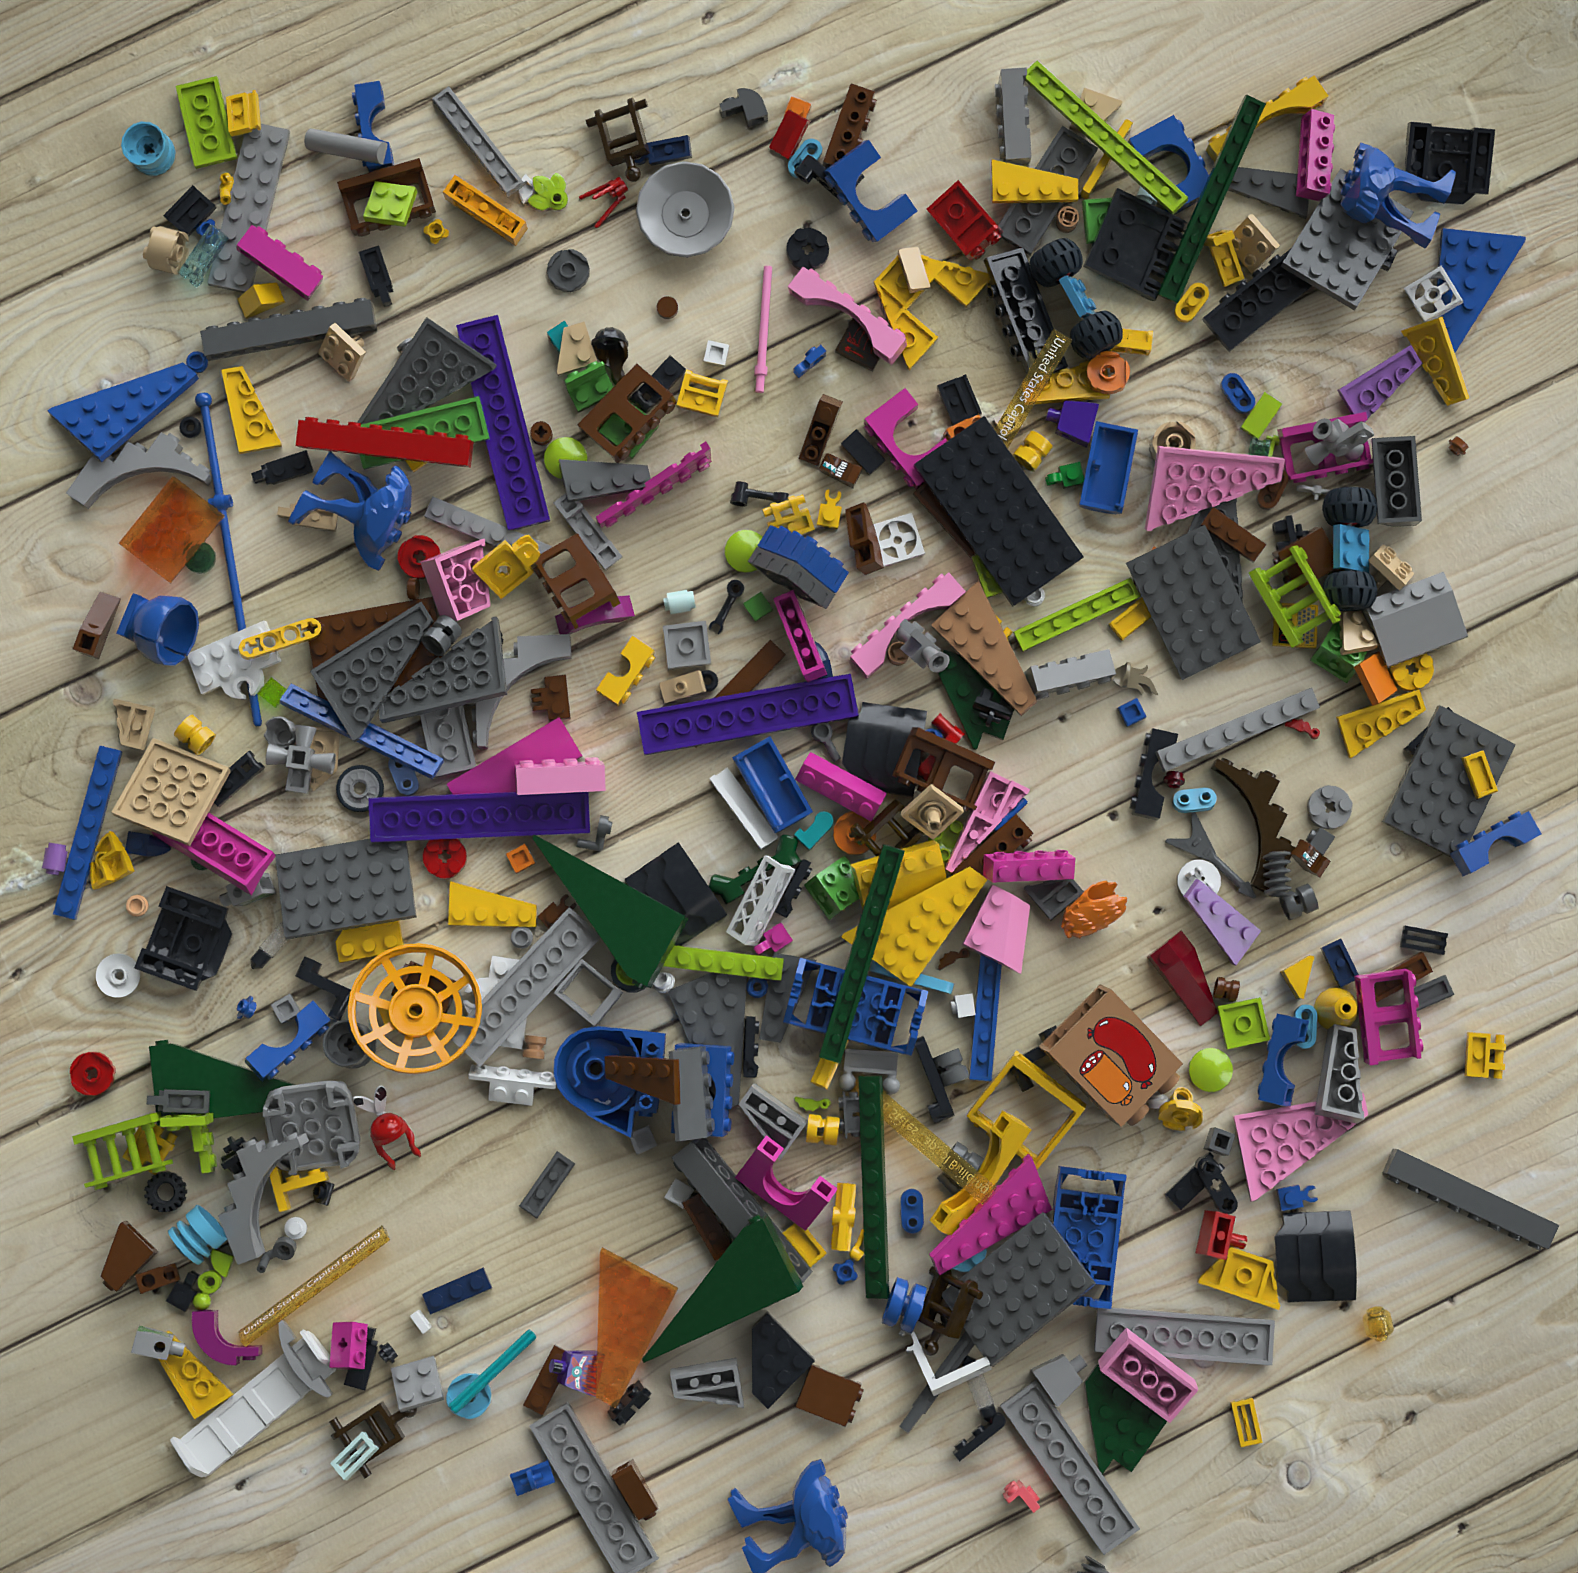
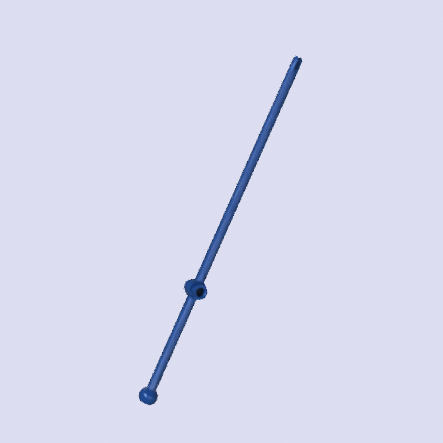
M204 392L196 395L195 403L201 409L215 492L214 498L208 499V505L211 511L217 510L237 629L241 631L246 628L226 511L228 508L233 507V499L230 494L224 495L209 410L212 398L209 393ZM247 683L253 724L261 726L262 719L258 695H250L249 684Z

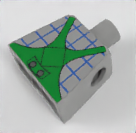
M264 873L252 896L235 885L228 884L226 886L227 892L221 894L219 898L224 907L231 904L233 906H245L274 895L276 891L269 873Z
M139 1325L131 1353L167 1360L169 1354L182 1357L185 1344L172 1341L174 1334ZM163 1342L165 1347L158 1348L156 1343Z

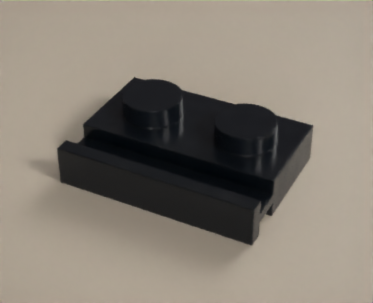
M192 185L163 216L176 229L187 233L189 237L217 207Z
M966 374L937 385V390L952 426L973 416L982 415Z

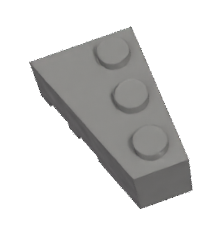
M753 1083L739 1103L765 1138L767 1135L784 1148L778 1157L779 1160L783 1158L808 1122L755 1083Z
M737 1358L671 1369L670 1377L674 1398L700 1402L709 1401L720 1405L729 1404L744 1408Z

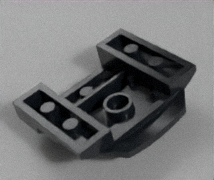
M1409 122L1406 135L1405 171L1433 183L1442 179L1450 170L1455 171L1456 175L1451 193L1445 201L1447 204L1463 205L1475 194L1488 195L1495 129L1474 127L1469 130L1432 126V123ZM1415 193L1420 201L1441 203L1428 194Z
M862 702L861 712L858 713L859 717H853L848 721L842 759L843 766L850 774L887 794L913 798L916 786L910 784L908 787L897 782L898 778L892 775L912 727H919L925 730L927 711ZM917 748L913 750L904 774L917 779L921 750Z
M679 842L625 878L630 887L689 918L675 946L684 945L727 916L725 910Z
M166 886L159 903V907L162 909L146 949H141L134 969L197 991L202 981L217 975L233 935L226 921L229 908Z
M1351 1211L1282 1213L1283 1227L1274 1236L1277 1282L1287 1290V1302L1356 1300V1250Z

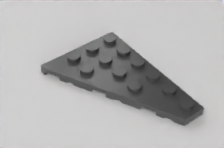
M426 317L357 423L362 425L423 410L494 370L497 364Z

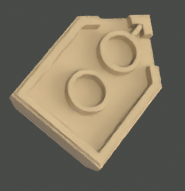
M310 726L317 728L310 748L315 751V754H336L333 772L335 774L338 769L340 733L328 727ZM312 768L309 787L315 791L332 775Z

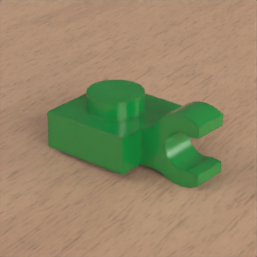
M1080 462L1059 466V473H1051L1045 477L1047 486L1062 483L1063 489L1084 483Z

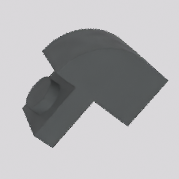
M739 88L737 89L738 98L729 97L719 104L722 119L743 112L748 127L768 121V112L764 101L754 90Z

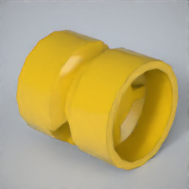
M1030 431L1024 439V445H1020L1016 449L1013 457L1022 466L1035 472L1042 462L1041 457H1046L1053 446L1041 434Z
M193 714L182 721L174 732V736L182 743H188V748L196 755L203 753L216 737V734L208 727H202V722Z
M809 1114L806 1142L818 1144L820 1141H823L826 1145L836 1146L840 1117L827 1116L823 1119L821 1115ZM824 1127L823 1132L817 1131V1128Z

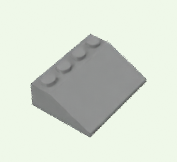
M1444 572L1404 586L1400 591L1397 589L1378 596L1370 608L1361 610L1379 643L1377 648L1387 668L1468 637L1453 590Z

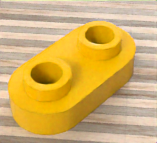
M1194 283L1189 287L1174 309V315L1178 321L1187 323L1193 320L1209 297V290L1206 285ZM1194 293H1199L1201 298H1195ZM1186 309L1188 315H1183L1181 310Z

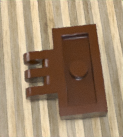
M566 675L544 677L545 688L531 689V694H540V697L531 698L532 703H541L540 706H533L532 710H548L549 721L555 720L558 717L560 719H570Z

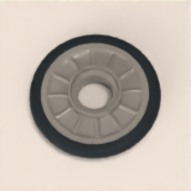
M355 765L349 767L340 775L336 785V793L340 803L348 810L366 812L369 811L368 798L382 797L384 784L381 776L375 769L366 765ZM360 782L364 783L366 791L361 795L356 794L354 786Z

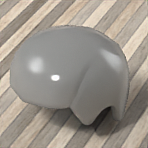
M272 717L265 723L267 730L264 737L268 744H273L287 750L289 745H294L296 733L293 722L285 717Z

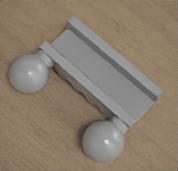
M845 1049L844 1074L839 1078L840 1088L850 1091L855 1087L856 1079L852 1075L853 1071L888 1074L882 1084L883 1090L891 1095L897 1093L900 1089V1083L896 1079L898 1053Z

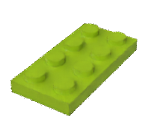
M214 76L175 86L195 168L199 169L238 159L233 137L228 130L227 112L218 77Z

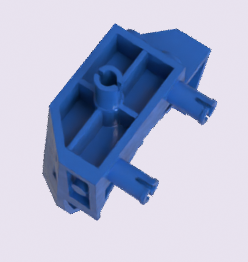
M595 1026L583 1028L569 1035L559 1047L554 1059V1077L557 1088L566 1100L585 1112L586 1115L631 1138L636 1111H639L638 1116L653 1117V1113H658L659 1099L606 1079L605 1056L664 1058L666 1033ZM595 1062L600 1063L602 1066V1072L599 1075H593L590 1071L591 1065ZM594 1099H598V1100L601 1101V1102H606V1101L610 1100V1103H609L608 1105H606V1104L597 1102V1101H595Z

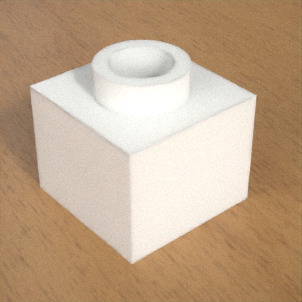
M973 994L954 996V1001H951L952 1014H956L957 1018L976 1015Z

